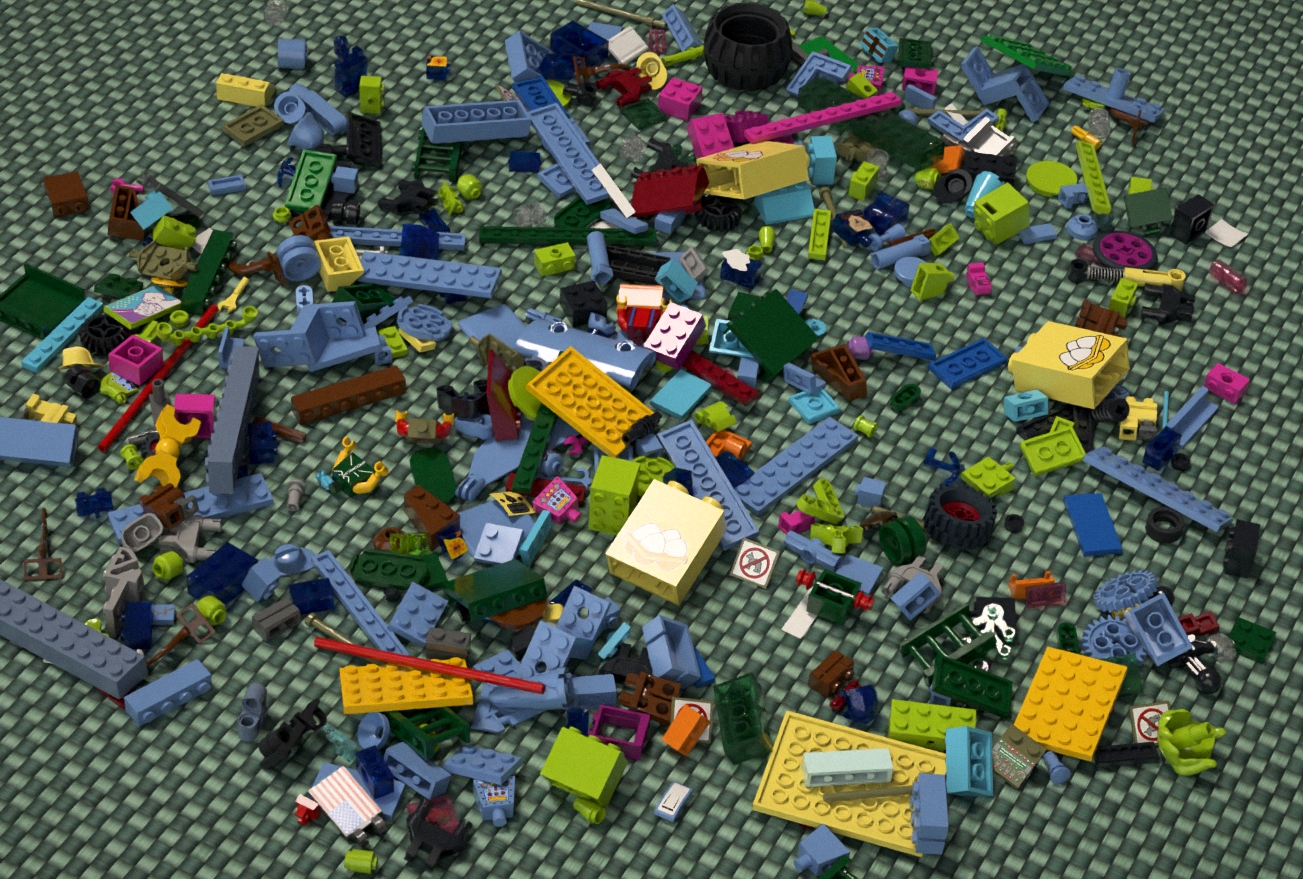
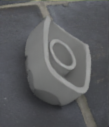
M144 514L130 522L122 530V544L125 548L132 549L134 553L140 552L148 548L163 534L164 527L155 514Z

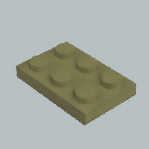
M260 105L222 125V131L245 147L284 126V120L263 105Z

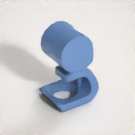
M379 335L382 350L371 353L375 357V366L392 363L391 347L387 346L384 335Z

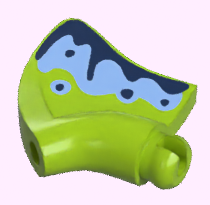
M113 372L106 375L101 381L100 394L110 396L119 404H124L127 401L126 396L137 392V388L131 381Z

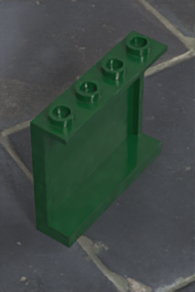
M25 263V274L0 294V321L44 340L86 299L85 290Z
M777 289L771 293L769 291L764 293L760 297V302L755 300L749 306L750 310L744 309L737 315L739 317L737 320L735 318L730 320L726 324L728 328L723 332L725 335L731 331L767 372L762 377L766 383L784 369V365L793 362L819 339Z
M517 559L442 583L444 597L448 600V604L456 601L461 603L469 610L472 623L548 597L544 578Z

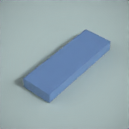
M612 208L600 212L601 219L633 234L648 230L647 223L632 216L626 218L617 209Z

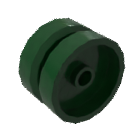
M905 515L896 521L882 524L880 527L879 540L882 550L893 564L900 565L908 562L910 559L917 558L918 555L923 556L927 547L923 529L914 517Z

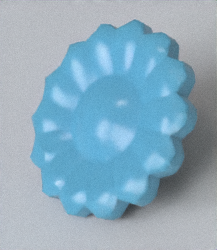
M808 319L805 321L818 337L825 334L827 329L824 322H821L819 319Z

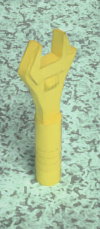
M243 277L231 296L218 304L219 312H221L222 308H228V314L236 310V300L249 283L248 278Z

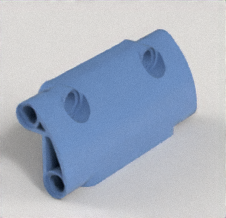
M536 319L531 322L522 332L514 346V350L520 353L524 360L526 358L539 357L546 362H553L557 358L559 351H565L571 346L620 386L629 390L635 389L644 367H652L656 360L655 351L635 346L631 341L625 340L621 342L567 327L563 322L553 323L542 319Z

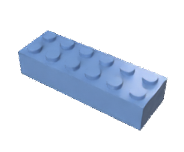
M520 100L424 106L421 124L431 143L439 144L444 142L525 137L529 135L532 119Z

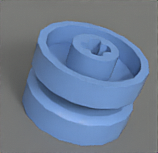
M292 236L285 239L277 248L276 255L279 258L283 274L290 281L298 282L310 279L321 268V260L316 246L308 236Z

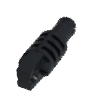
M658 411L650 416L645 415L634 423L629 431L623 434L621 437L623 443L629 445L636 439H643L659 427L658 423L663 416Z

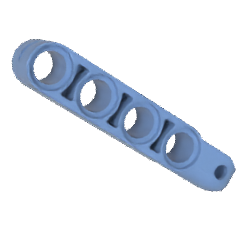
M294 84L290 87L289 92H294L305 104V113L310 112L317 124L330 135L334 136L346 130L347 119L315 91L308 90L302 84Z

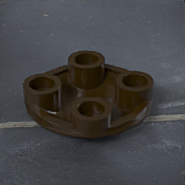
M882 511L870 515L859 525L865 531L873 528L874 525L878 524V527H880L882 524L896 520L898 516L896 512Z

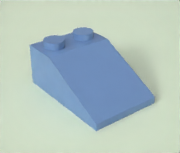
M1164 593L1123 613L1132 632L1137 636L1139 642L1156 666L1193 648Z

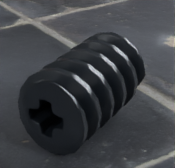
M1122 398L1103 399L1095 409H1092V416L1098 422H1121L1129 415V404Z

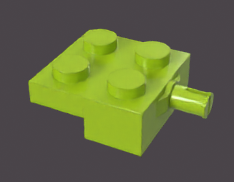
M988 456L963 471L961 479L971 487H974L977 492L979 490L984 492V497L989 496L992 498L995 495L1001 497L1014 489L1016 478L1008 472L1014 468V464L1009 461L1002 466Z

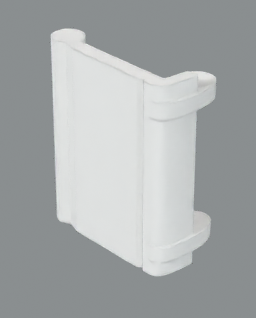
M631 26L606 40L601 45L602 51L606 52L609 50L619 61L618 64H628L649 50V47Z

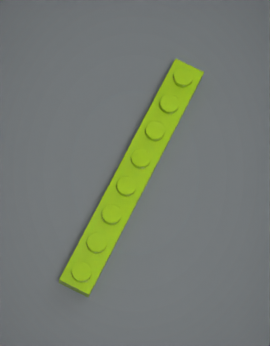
M1078 140L1076 150L1092 211L1097 214L1109 215L1111 206L1094 144Z

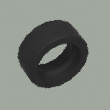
M1158 507L1148 514L1145 530L1149 537L1157 542L1173 543L1181 537L1185 522L1181 514L1176 510ZM1154 522H1169L1175 528L1163 529L1158 527Z

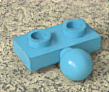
M624 621L617 631L610 632L606 638L607 643L599 651L598 655L603 659L606 656L611 658L618 650L617 647L631 634L629 631L631 626Z

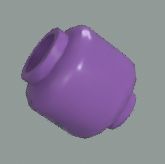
M854 336L851 338V341L847 342V347L854 360H868L870 354H874V350L869 349L865 337Z

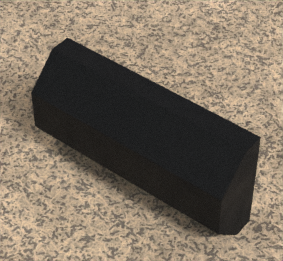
M606 245L613 277L660 285L655 280L658 273L653 272H659L661 266L671 260L670 257Z

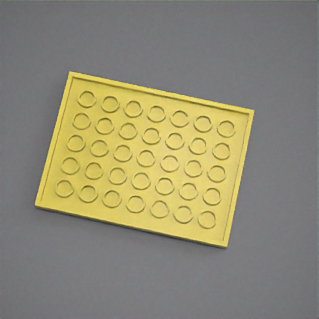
M786 710L753 802L752 810L815 828L825 824L833 833L922 857L923 853H916L915 844L911 842L914 826L910 825L913 809L909 808L910 796H914L913 794L836 802H824L823 795L827 793L913 785V782H917L919 773L946 776V754ZM875 748L889 749L893 765L891 782L805 786L801 768L803 753Z

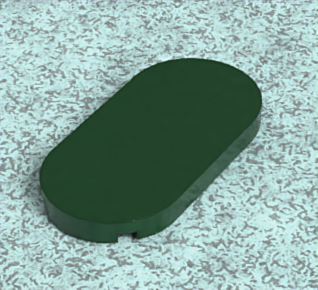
M579 196L555 214L554 227L590 228L602 220L600 212L611 209V201L609 198L586 205L581 196Z
M424 448L416 451L410 458V470L415 487L420 485L441 502L449 505L456 498L455 491L457 486L447 455L435 448Z
M375 549L365 550L360 555L357 554L349 565L351 576L357 583L384 588H397L399 590H408L412 582L421 586L429 574L426 562L418 555Z

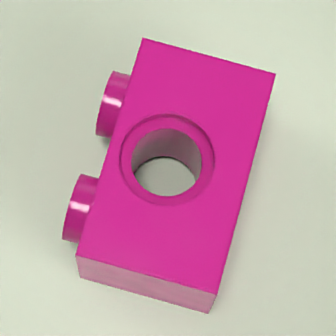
M906 67L902 90L906 91V86L911 84L930 95H934L938 70Z
M1217 363L1207 374L1204 387L1236 404L1247 393L1250 379Z

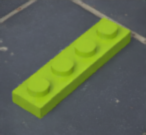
M814 209L808 251L809 259L825 260L831 217L830 210Z

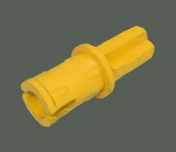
M1074 126L1071 130V133L1081 139V141L1094 144L1095 150L1100 148L1102 141L1094 137L1090 131L1086 132L1079 126Z

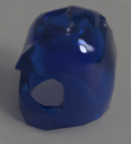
M873 684L847 691L845 689L838 690L839 696L843 697L848 705V710L841 715L845 719H850L855 723L868 724L876 718L879 711V698Z

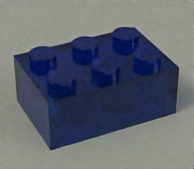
M573 20L550 34V50L573 64L574 56L585 57L586 68L593 67L608 57L609 41ZM577 59L578 66L583 68L581 59Z
M226 542L186 576L187 593L198 600L206 596H214L226 606L244 590L241 585L251 567L258 563V559L233 544Z

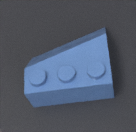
M520 30L505 40L508 64L514 81L520 82L538 77H544V79L549 80L550 49Z

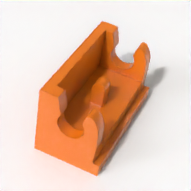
M1046 571L1044 578L1015 580L1016 574L1011 575L1008 587L1012 598H1027L1029 588L1054 585L1055 579L1050 577L1051 571Z
M684 704L661 740L687 757L711 721Z

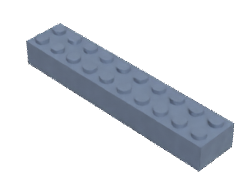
M236 346L234 353H231L230 364H228L227 370L228 375L225 376V387L222 388V398L219 401L220 410H217V421H214V433H211V445L208 446V457L205 458V469H208L206 485H209V493L234 494L260 379L259 347Z
M0 579L1 636L119 700L148 674L144 655Z

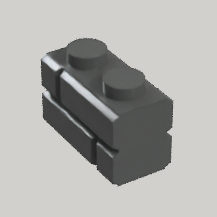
M287 597L280 601H274L271 606L264 610L256 611L252 616L253 630L265 642L301 623L300 610Z
M430 627L426 638V657L442 660L458 657L465 659L467 663L471 649V633Z

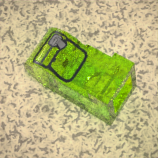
M426 533L390 534L391 552L403 554L426 550ZM397 538H400V548L396 546Z

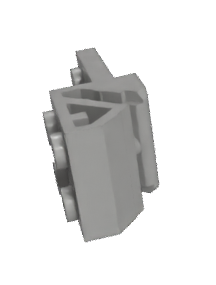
M119 547L117 553L113 554L109 568H106L103 573V580L106 585L105 595H107L108 600L104 604L103 613L106 617L105 627L109 637L116 638L130 610L133 609V605H142L145 600L143 571L139 569L138 559L132 549Z

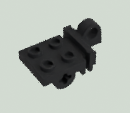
M318 698L308 703L301 713L298 711L289 721L291 724L288 725L284 721L279 728L260 741L259 751L264 758L259 765L264 770L271 766L276 767L281 760L285 761L292 752L290 748L293 744H298L303 734L309 730H319L326 724V714L317 706L320 703ZM313 715L318 717L319 725H316L317 722L313 718Z

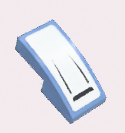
M673 781L660 799L654 814L674 822L682 813L683 805L692 796L693 789Z

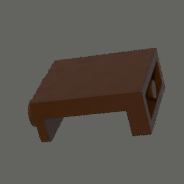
M78 171L43 178L44 191L49 198L54 217L89 210L87 195Z

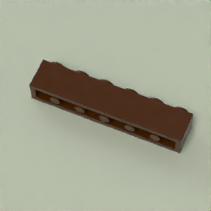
M396 365L292 396L291 411L300 425L405 394L406 379Z

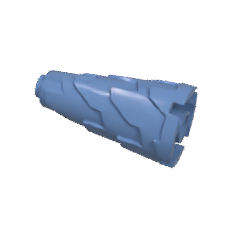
M564 667L523 678V680L545 684L546 688L543 695L497 685L498 687H494L493 691L489 693L490 702L499 708L518 707L525 709L571 710L574 703H569V699L575 698L571 673H566L569 668Z

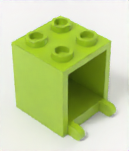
M1008 182L974 201V225L978 231H981L995 245L1030 226L1029 202Z

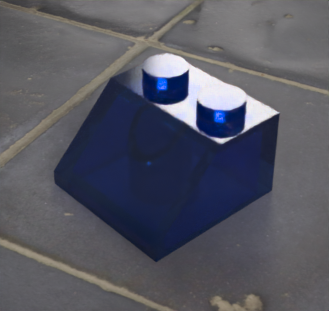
M403 224L400 256L438 260L440 234L422 225Z

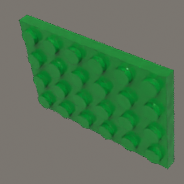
M992 34L989 36L983 35L980 40L1032 69L1072 78L1076 74V71L1072 70V66L1069 64L1058 62L1059 59L1045 55L1046 52L1032 48L1033 46L1029 43L1005 37L1002 38Z

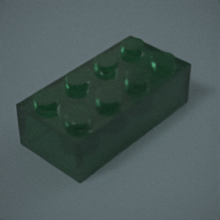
M750 672L713 686L723 750L733 766L773 752L762 687L754 674Z

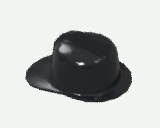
M963 169L950 171L935 182L933 187L935 197L943 203L956 201L971 189V175Z

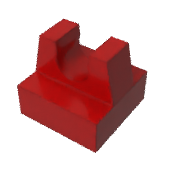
M299 795L295 801L297 806L295 816L299 817L297 822L305 826L311 818L317 821L321 815L319 804Z

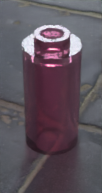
M1220 259L1210 266L1209 274L1233 292L1239 293L1246 289L1247 279Z

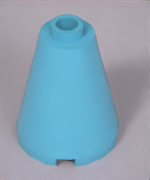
M983 171L976 176L964 208L968 217L975 218L973 213L974 201L1005 184L1004 181L1001 183L998 180L999 176L987 171Z

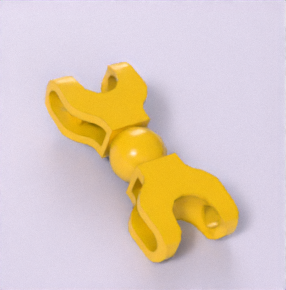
M167 404L162 409L155 424L160 435V440L156 445V454L146 458L143 464L138 467L134 480L143 484L145 479L152 476L156 477L162 486L171 483L174 485V488L177 487L181 477L176 466L177 458L180 455V446L188 444L196 436L201 421L193 417L192 421L188 424H180L174 417L175 408Z

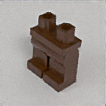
M318 205L304 212V215L301 214L289 222L294 236H308L313 242L333 238L327 223V214ZM317 212V215L312 218L311 214ZM302 221V225L298 228L296 224Z
M1084 300L1075 327L1122 337V335L1115 334L1114 331L1116 328L1125 330L1128 320L1121 317L1119 312L1102 308Z
M642 671L640 675L628 673L624 686L633 688L634 692L630 694L622 691L618 704L627 707L630 711L650 714L651 720L667 727L671 718L672 697L678 696L681 684L653 675H647V673Z

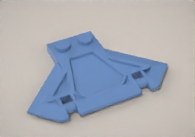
M506 650L474 665L473 669L515 678L520 663L509 650ZM538 668V671L540 673H544L546 671L545 669ZM482 682L483 688L471 729L501 733L505 731L503 725L509 723L512 727L547 709L496 707L495 704H491L489 693L493 691L494 687L498 686Z

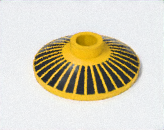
M157 277L151 278L154 284L163 287L164 290L173 293L174 289L185 287L188 282L182 280L171 281Z

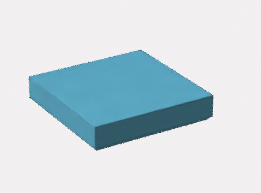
M823 388L812 394L803 391L788 398V402L808 425L838 414L841 409Z

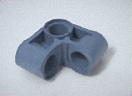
M252 683L249 686L242 700V712L238 718V735L245 742H250L257 738L268 715L267 689L258 683Z

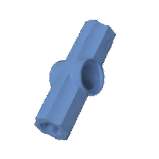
M791 530L787 533L783 542L785 547L799 553L806 563L813 564L816 562L833 572L837 571L843 560L842 556L826 549L821 540L817 538L809 540Z

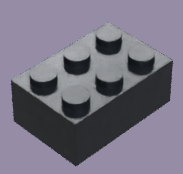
M966 151L963 170L971 175L972 186L976 176L983 171H987L999 176L998 180L1001 183L1003 181L1005 184L1008 182L1013 187L1017 158Z

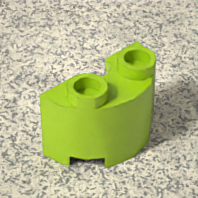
M720 401L694 414L697 423L704 426L707 425L718 432L737 424L735 416H731L726 409L729 406Z

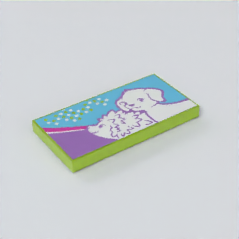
M154 285L106 305L104 312L131 330L182 307L181 300L160 286Z

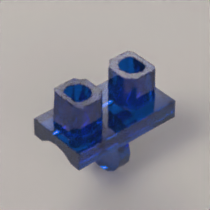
M103 487L98 488L94 495L88 496L86 492L77 493L75 498L77 516L94 514L95 518L98 519L100 518L99 512L113 509L111 491L107 492Z
M581 708L567 710L566 728L574 727L580 730L582 735L588 737L589 710Z

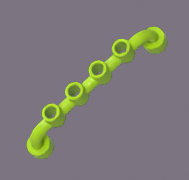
M246 306L242 312L243 319L240 321L227 320L225 324L221 325L211 323L206 328L192 327L191 331L183 332L176 330L173 334H171V325L161 322L157 325L156 335L162 341L172 342L176 346L182 345L183 340L188 338L192 342H198L200 337L204 335L210 339H215L219 332L224 333L225 327H229L231 336L234 334L235 329L243 328L250 322L255 321L258 311L253 306Z

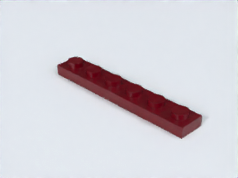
M691 350L682 365L744 406L759 398L758 391Z

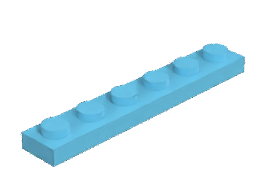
M87 297L21 361L22 367L38 373L80 332L81 324L85 323V319H90L91 316L96 317L104 309V304Z

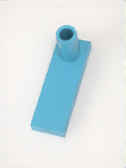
M543 510L526 540L524 543H521L517 555H521L522 563L525 565L531 564L553 526L550 511Z

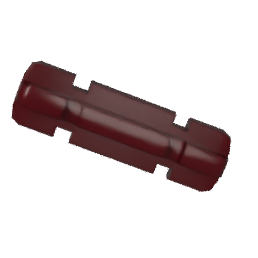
M858 681L850 682L847 688H844L829 703V707L834 712L840 710L861 689Z

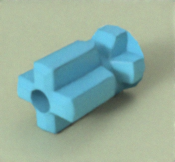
M320 471L316 475V479L321 482V485L326 490H329V484L334 482V480L329 475H326L325 471Z

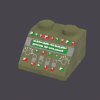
M1011 724L992 749L993 772L1018 789L1047 749Z

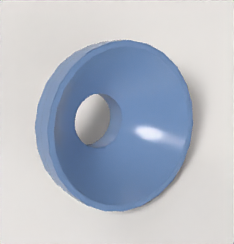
M1079 214L1072 217L1066 227L1068 234L1079 240H1091L1098 234L1097 222L1087 214Z
M380 712L367 713L358 726V742L365 750L375 751L382 748L391 735L389 721ZM381 728H384L383 735L380 739L379 732Z

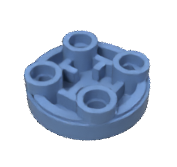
M917 257L901 258L895 263L894 275L903 282L904 286L911 287L919 263L926 262Z

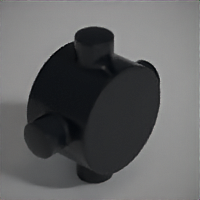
M389 588L383 593L389 602H395L400 599L397 588Z

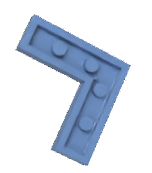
M812 51L786 88V91L791 95L801 98L818 72L845 82L853 68L849 64Z
M985 109L963 126L938 110L928 118V124L943 134L948 133L955 139L963 141V138L985 116L991 120L992 126L999 122V116Z

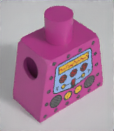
M858 66L857 74L860 72L878 90L877 96H879L884 67ZM850 73L845 82L848 83L849 79L856 74Z
M558 476L532 502L535 512L541 514L543 510L550 511L552 521L557 524H562L567 518L576 523L582 516L576 510L578 498Z

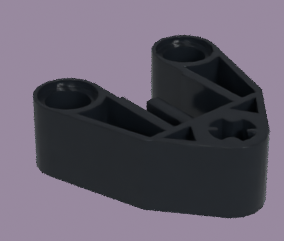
M487 380L474 381V394L469 395L468 392H464V396H460L450 385L437 387L438 408L451 415L454 413V416L468 419L481 417L489 410Z

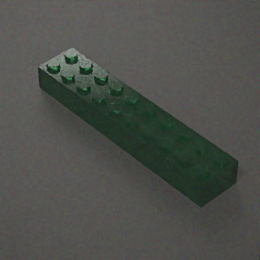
M819 77L800 87L798 92V106L811 113L864 99L850 90L829 81L825 77ZM887 110L832 123L846 132L849 130L850 134L919 171L944 159L945 141Z

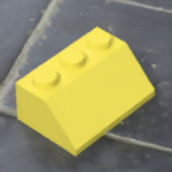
M221 73L216 82L217 99L256 107L260 105L266 107L276 90V86L270 82Z
M350 237L314 241L321 260L319 273L327 292L337 291L339 286H350L364 273Z

